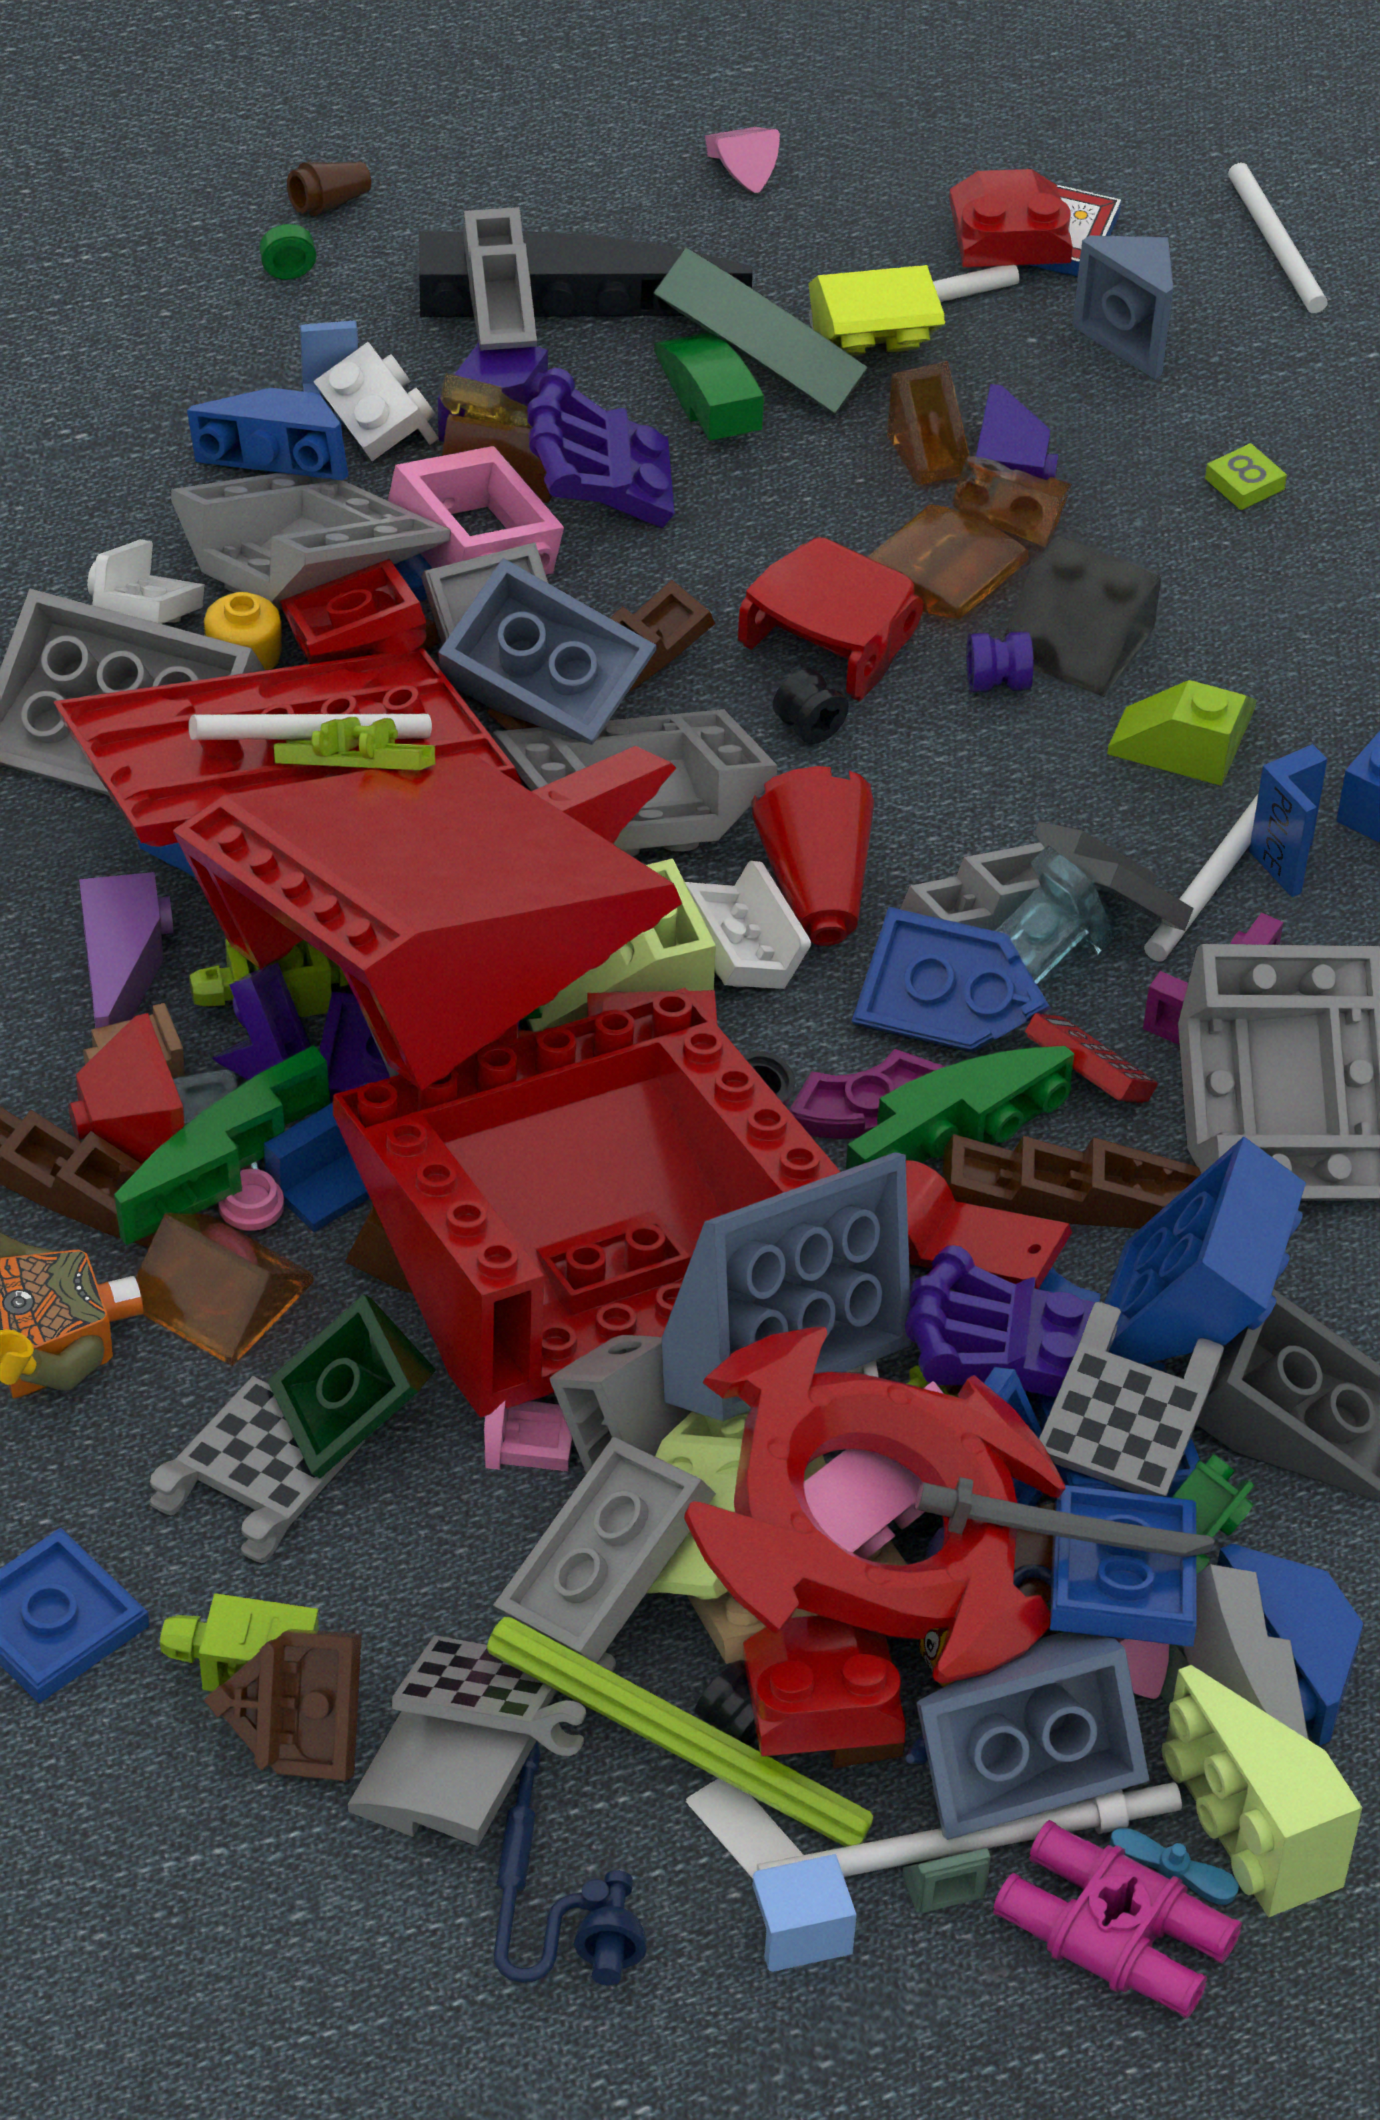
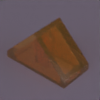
M948 361L892 374L887 436L917 486L969 474L972 471L971 459Z

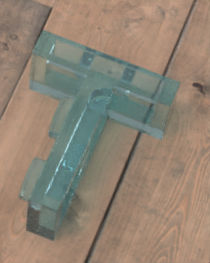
M1049 845L1031 862L1040 887L995 930L1008 934L1036 984L1079 941L1096 954H1099L1115 938L1093 880Z

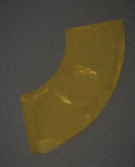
M448 373L445 374L440 399L451 413L458 414L461 407L465 409L464 417L529 429L533 428L528 423L527 406L503 394L502 387Z

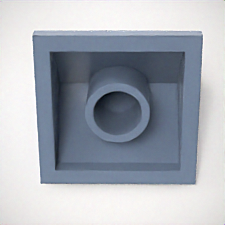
M1086 237L1082 240L1072 327L1153 379L1158 378L1162 375L1173 295L1168 237Z

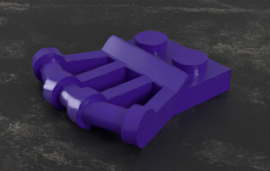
M552 368L546 371L538 385V397L532 399L527 406L528 423L533 427L529 432V448L534 455L540 458L546 471L544 482L549 493L558 498L600 502L663 528L675 514L668 437L660 434L653 427L639 425L628 420L627 409L625 408L604 410L575 389V381L566 370Z
M950 1245L943 1248L932 1261V1270L926 1276L916 1279L911 1285L909 1295L911 1308L906 1315L905 1332L908 1338L916 1343L921 1355L918 1359V1365L925 1380L929 1383L934 1381L937 1385H964L966 1380L973 1375L984 1383L994 1367L1015 1369L1025 1391L1057 1398L1096 1302L1083 1300L1066 1292L1053 1293L1035 1289V1277L1013 1284L975 1266L973 1258L965 1249Z

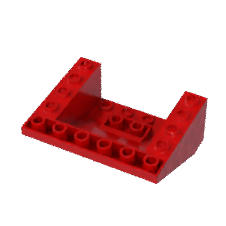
M472 753L435 759L434 765L422 770L380 768L223 795L173 830L230 946L262 969L269 963L285 957L292 950L293 946L304 939L338 964L351 987L388 1066L420 1090H424L433 1082L445 1078L458 1064L486 1044L498 1040L515 1023L539 1006L551 1002L561 990L589 970L605 963L610 955L642 932L654 928L664 916L683 904L674 883Z
M686 988L662 993L652 998L616 1009L606 1010L557 1027L547 1028L521 1038L488 1046L476 1051L454 1067L449 1075L433 1082L424 1090H420L399 1074L333 1095V1116L446 1369L480 1418L493 1413L504 1401L505 1409L555 1393L549 1379L550 1377L614 1337L621 1335L662 1337L705 1221L840 1172Z

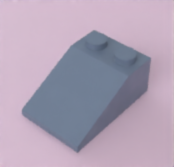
M502 558L439 650L438 655L442 673L456 689L493 710L593 745L656 651V644Z
M1065 1631L1040 1638L1024 1655L985 1675L954 1681L917 1701L942 1835L946 1840L1150 1781L1126 1650L1113 1637Z

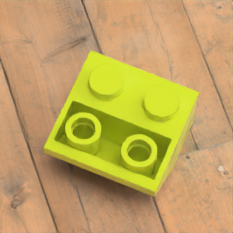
M927 265L818 275L808 283L813 329L851 356L864 354L865 348L873 347L875 344L886 343L887 352L920 348L919 343L930 341V335L945 325L944 312Z

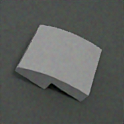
M401 1711L350 1799L348 1812L414 1837L421 1824L479 1846L537 1740L527 1734Z

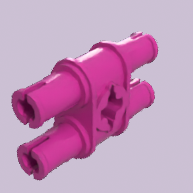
M1048 1820L1032 1844L1029 1861L1036 1865L1039 1864L1067 1879L1069 1882L1082 1888L1083 1892L1077 1900L1072 1899L1066 1902L1022 1879L1019 1875L1012 1873L996 1897L993 1914L1006 1919L1047 1942V1951L1051 1952V1956L1054 1959L1061 1961L1063 1958H1066L1109 1982L1111 1990L1127 1992L1131 1988L1187 2019L1195 2010L1204 1993L1207 1977L1201 1973H1196L1151 1948L1152 1943L1156 1937L1162 1938L1167 1934L1223 1964L1239 1938L1242 1922L1226 1916L1187 1894V1886L1183 1884L1182 1879L1176 1876L1169 1879L1125 1856L1124 1848L1117 1845L1115 1847L1108 1845L1105 1849H1102L1061 1828L1055 1822Z

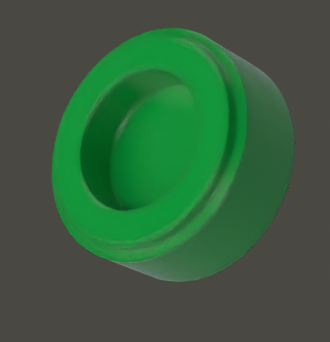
M294 224L276 226L270 229L260 241L259 250L262 265L265 271L275 278H299L308 273L316 262L313 237L308 230Z

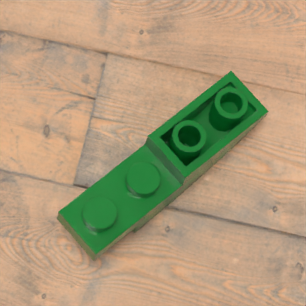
M1066 1046L1032 1047L1003 1051L937 1069L900 1086L879 1098L877 1126L848 1144L846 1170L895 1152L905 1154L906 1160L923 1163L931 1157H941L944 1154L945 1146L953 1134L990 1145L1009 1140L1022 1125L1043 1112L1049 1113L1056 1110L1067 1099L1071 1090L1074 1053Z

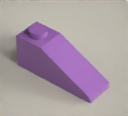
M154 872L79 879L95 1028L132 1020L163 962L162 935L173 934L170 896H157Z

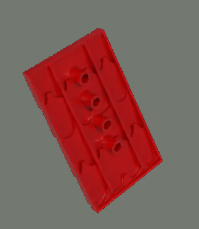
M417 648L398 657L395 654L382 653L53 701L72 739L80 747L89 761L92 770L98 775L109 792L112 801L129 823L134 835L141 844L145 843L155 847L178 843L173 830L223 795L380 769L275 763L274 744H286L288 739L192 740L189 735V719L191 715L429 714L432 722V731L428 739H395L394 744L435 745V759L472 753L521 784L515 766L424 648ZM359 744L349 751H360Z

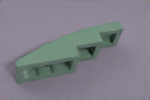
M685 248L654 292V295L702 329L725 341L739 355L744 358L748 357L789 387L792 385L834 416H836L868 371L867 366L821 334L688 248Z

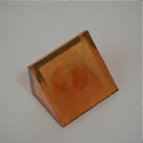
M165 1213L137 1273L136 1281L142 1298L144 1316L233 1367L314 1282V1276L308 1270L209 1214Z

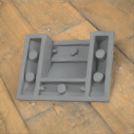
M274 473L171 489V502L201 572L225 583L224 587L229 591L249 592L270 600L277 609H282L280 600L389 558L393 564H396L450 541L451 529L342 480Z
M725 709L609 720L593 745L543 727L493 732V739L515 766L518 775L531 791L633 746H637L672 762L676 770L662 784L658 793L625 826L613 843V845L631 856L639 854L642 848L662 846L670 851H690L696 849L700 842L718 841L751 806L754 795L758 798L765 790L764 784L777 776V764Z
M1201 944L1198 946L1178 1022L1187 1147L1197 1167L1200 1168L1201 1174L1244 1136L1306 1182L1301 1201H1380V946Z

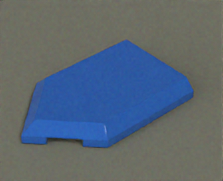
M888 907L852 1023L853 1025L974 1052L1030 1021L1035 1013L1042 1014L1051 1008L1026 968L1008 934Z

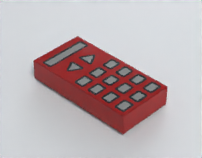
M1035 1013L1024 1031L1028 1034V1038L1041 1047L1066 1046L1074 1053L1072 1069L1118 1101L1148 1102L1159 1084L1063 1016Z

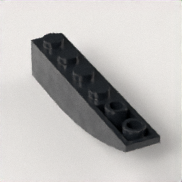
M463 231L419 232L420 317H474ZM522 231L523 241L526 243L534 317L684 316L654 295V292L684 249L585 234ZM694 252L752 289L753 271L751 265Z

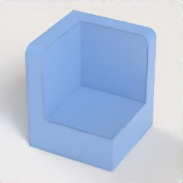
M836 1854L758 1870L753 1874V1889L767 1929L764 1957L769 1971L788 1969L853 1954L857 1915Z

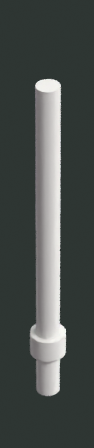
M1175 1782L1123 1792L1121 1789L949 1840L945 1839L941 1828L761 1863L757 1864V1871L836 1854L843 1876L847 1877L984 1848L988 1849L1034 1840L1048 1820L1055 1822L1058 1826L1069 1832L1095 1827L1096 1832L1102 1834L1119 1828H1128L1130 1820L1180 1811L1182 1809L1181 1795Z

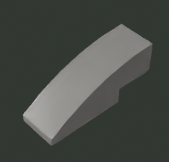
M520 207L464 211L463 237L480 350L537 347L526 243L523 241Z
M1039 842L964 857L956 877L909 886L900 910L1009 935L1059 907L1086 888L1089 881L1065 868Z
M1210 1564L1196 1575L1197 1628L1193 1647L1183 1646L1189 1665L1199 1669L1308 1739L1291 1640L1267 1636L1256 1572Z

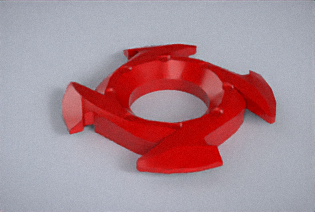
M812 1327L772 1334L732 1353L705 1377L703 1384L721 1398L739 1397L751 1407V1410L745 1419L734 1495L735 1512L703 1502L693 1501L690 1502L685 1511L684 1520L704 1561L729 1593L775 1635L790 1620L796 1608L893 1637L924 1639L930 1629L948 1628L942 1651L933 1669L934 1680L944 1684L985 1675L1024 1655L1050 1629V1611L1041 1595L1026 1597L1013 1584L1017 1528L967 1519L962 1534L948 1531L949 1517L942 1516L944 1521V1541L939 1552L918 1563L887 1565L864 1559L835 1542L816 1521L806 1500L804 1491L806 1466L823 1454L842 1449H860L884 1455L908 1468L922 1482L951 1489L956 1488L959 1477L973 1480L972 1494L1017 1503L1013 1477L1051 1497H1061L1066 1487L1043 1443L1015 1409L975 1375L966 1380L958 1393V1398L865 1374L844 1372L814 1373L821 1347L827 1336V1329L825 1327Z

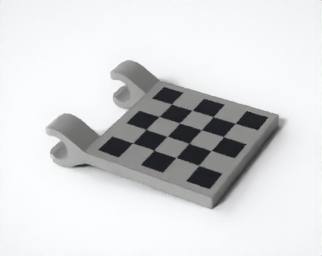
M1096 1302L1039 1440L1045 1446L1054 1464L1137 1494L1167 1497L1207 1395L1218 1374L1219 1361L1224 1347L1207 1339H1198L1184 1378L1176 1377L1109 1353L1108 1351L1116 1336V1324L1121 1311L1112 1305Z
M252 1376L176 1459L163 1463L153 1472L150 1486L157 1490V1492L151 1497L150 1505L167 1515H174L185 1503L197 1480L256 1510L242 1523L241 1533L248 1540L242 1544L241 1553L256 1562L265 1563L277 1549L288 1527L365 1443V1440L319 1479L311 1474L269 1384Z
M434 1635L392 1697V1709L527 1734L553 1753L561 1756L576 1754L584 1744L583 1736L567 1734L559 1725V1722L580 1725L586 1717L584 1706L578 1702L567 1700L549 1705L557 1690L492 1656L485 1644ZM604 1652L597 1664L613 1672L616 1661L611 1654Z

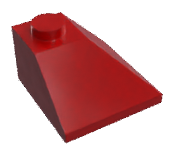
M148 1013L137 1015L76 1074L78 1101L69 1103L68 1108L76 1139H85L91 1131L143 1164L161 1145L185 1125L183 1105Z

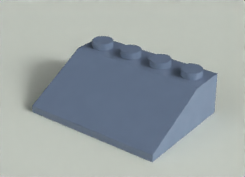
M895 1152L704 1222L662 1336L665 1403L721 1421L750 1411L751 1407L739 1397L723 1399L703 1384V1381L707 1375L732 1353L772 1334L812 1327H825L827 1329V1336L821 1347L814 1373L847 1372L912 1346L911 1340L905 1332L906 1315L910 1309L905 1154Z

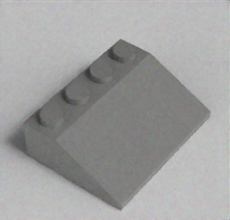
M29 589L0 668V765L110 796L98 775L92 770L89 761L80 747L72 739L53 701L265 671V668L252 648Z

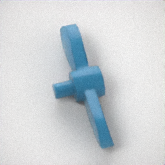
M1119 1828L1112 1832L1110 1837V1845L1112 1847L1117 1845L1124 1848L1125 1856L1142 1865L1157 1869V1873L1169 1879L1173 1876L1182 1879L1186 1886L1207 1901L1217 1905H1225L1233 1902L1236 1898L1239 1885L1234 1876L1223 1869L1190 1860V1856L1183 1844L1176 1843L1173 1846L1164 1848L1148 1836L1129 1828Z

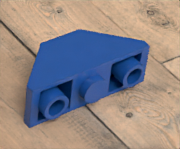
M266 388L192 405L187 410L195 462L342 481L348 477L341 423L319 393Z
M1229 1544L1220 1548L1218 1566L1256 1572L1267 1636L1291 1640L1306 1729L1318 1746L1330 1742L1355 1664L1364 1623L1328 1571L1236 1544Z

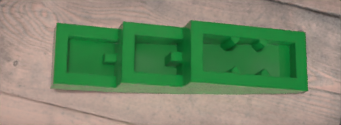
M313 1045L254 1076L203 1110L161 1145L114 1194L120 1238L126 1246L214 1205L230 1195L241 1192L240 1169L265 1158L264 1143L283 1133L285 1125L330 1104L327 1061L318 1049Z

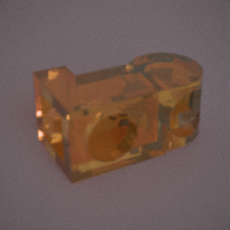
M973 456L965 459L952 504L960 512L1045 547L1056 532L1072 484L1053 477L1044 480L1017 469L1011 470L997 461Z

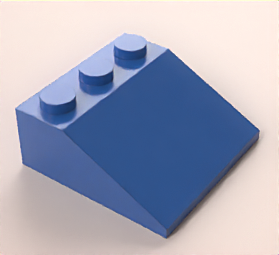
M1243 1136L1125 1242L1104 1302L1119 1308L1121 1311L1116 1324V1336L1108 1352L1140 1364L1193 1353L1196 1343L1200 1338L1219 1343L1223 1346L1246 1327L1250 1330H1255L1262 1325L1276 1304V1297L1272 1295L1275 1281L1289 1262L1290 1256L1285 1252L1288 1240L1302 1220L1303 1214L1298 1210L1306 1182Z

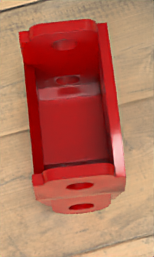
M817 537L806 544L800 545L796 550L770 565L746 590V597L739 609L738 641L743 643L744 647L753 650L775 626H778L849 660L846 693L851 695V698L860 702L884 677L897 652L913 635L922 616L923 600L914 594V584L908 576L832 540Z

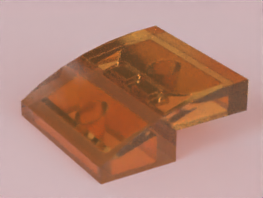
M929 504L868 556V558L912 579L914 594L923 600V612L961 619L1030 559L1028 551L1024 546L999 529L963 512L934 504Z

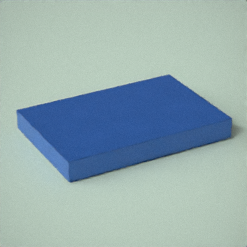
M1065 1485L1066 1489L1061 1497L1055 1498L1054 1511L1196 1534V1501L1069 1485ZM1053 1536L1050 1630L1193 1647L1197 1628L1196 1555L1180 1557Z

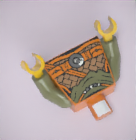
M0 1232V1381L9 1386L13 1399L23 1397L45 1387L70 1391L98 1366L107 1363L113 1357L110 1322L143 1314V1303L135 1276L97 1284L87 1253L79 1249L56 1251L27 1245Z

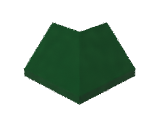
M363 1294L267 1381L311 1474L320 1479L418 1393L436 1369L374 1300Z

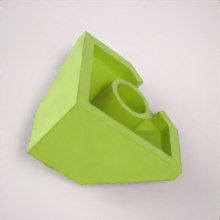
M1187 680L1127 706L1109 743L1107 754L1222 786L1255 710L1256 699Z

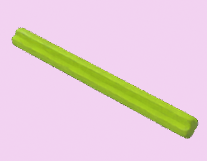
M504 1617L493 1629L487 1644V1650L492 1656L845 1847L862 1844L874 1818L867 1809L769 1756H761L760 1752L511 1617Z

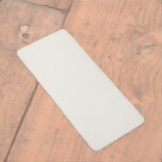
M719 1778L686 1799V1803L752 1879L753 1874L757 1871V1864L803 1855L751 1795Z

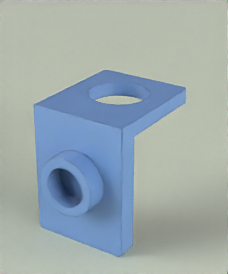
M356 321L300 325L301 371L304 392L319 393L324 398L314 380L358 349ZM332 411L341 425H345L337 413Z

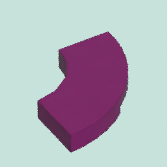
M894 1049L881 1064L856 1074L835 1076L811 1071L789 1111L810 1136L833 1139L858 1138L877 1126L879 1098L912 1080L946 1066Z

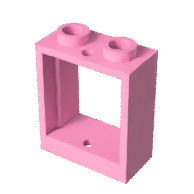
M494 446L395 465L388 501L451 529L450 541L421 553L433 569L536 543L545 574H553L564 527ZM488 507L506 529L469 536L452 514Z

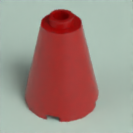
M814 766L794 769L767 781L764 784L765 794L759 800L754 795L751 801L752 818L781 893L812 943L820 946H831L845 940L858 926L874 812V798L871 784L860 774L849 771L850 780L832 777L831 767Z

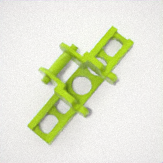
M347 717L322 723L321 731H313L312 740L288 739L286 744H274L275 763L422 770L435 764V745L394 744L395 739L398 737V731L391 718H383L373 722L372 725L361 726L360 720L357 717ZM359 744L360 751H349Z

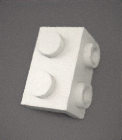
M369 342L314 380L318 389L371 461L378 458L416 429L419 430L429 445L439 439L428 423L436 414L417 388L407 393L403 387L411 381L392 354L382 360Z
M141 539L98 554L88 575V592L93 596V606L159 624L180 622L182 615L202 608L205 584L150 575L153 543L152 541Z
M749 861L734 886L685 882L716 945L715 972L723 984L734 987L785 989L809 950L811 940L764 864L758 861Z

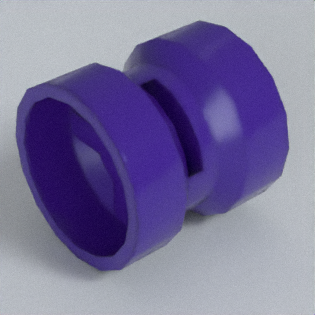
M1028 631L1009 632L1003 642L999 638H992L988 633L968 634L966 668L970 692H989L995 685H1001L1002 682H1005V685L1012 691L1031 690L1033 682V648Z

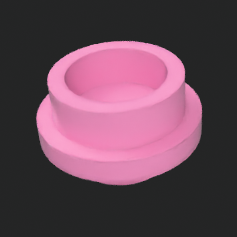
M259 1169L240 1170L242 1191L218 1202L220 1215L225 1222L237 1229L247 1231L264 1229L275 1223L282 1215L284 1210L283 1191L274 1178L265 1171Z

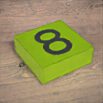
M1251 443L1207 463L1205 479L1240 510L1285 490L1287 478L1285 472Z

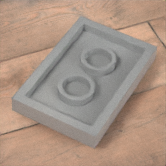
M613 1436L493 1606L505 1617H511L597 1663L690 1532L684 1520L685 1511L690 1502L697 1501L709 1504L716 1493L702 1479Z

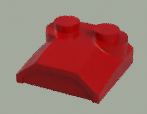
M1032 169L977 171L949 190V201L962 267L1071 263L1073 245L1069 231L1070 208L1061 200L1057 185Z
M390 558L280 600L282 610L295 640L310 664L354 658L367 654L388 653L395 654L398 657L417 649L423 644L427 636L426 620L420 602Z
M821 1615L790 1618L776 1635L765 1627L743 1642V1656L761 1756L905 1743V1720L900 1700L901 1679L897 1668L892 1664L885 1634Z

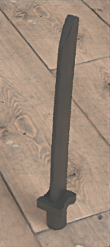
M959 1477L955 1489L922 1482L915 1505L916 1510L949 1517L948 1531L962 1534L967 1519H973L1052 1536L1180 1557L1208 1553L1212 1550L1215 1540L1208 1535L1114 1522L972 1494L973 1480Z

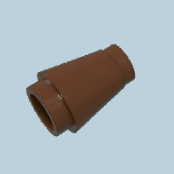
M362 161L303 162L298 166L297 170H292L287 177V192L292 206L298 213L308 212L311 216L320 215L361 194L368 193L371 189V175L368 167Z

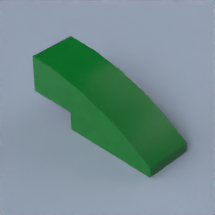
M702 333L654 343V352L689 422L698 420L708 441L762 430L764 394L742 359L725 341L710 333Z

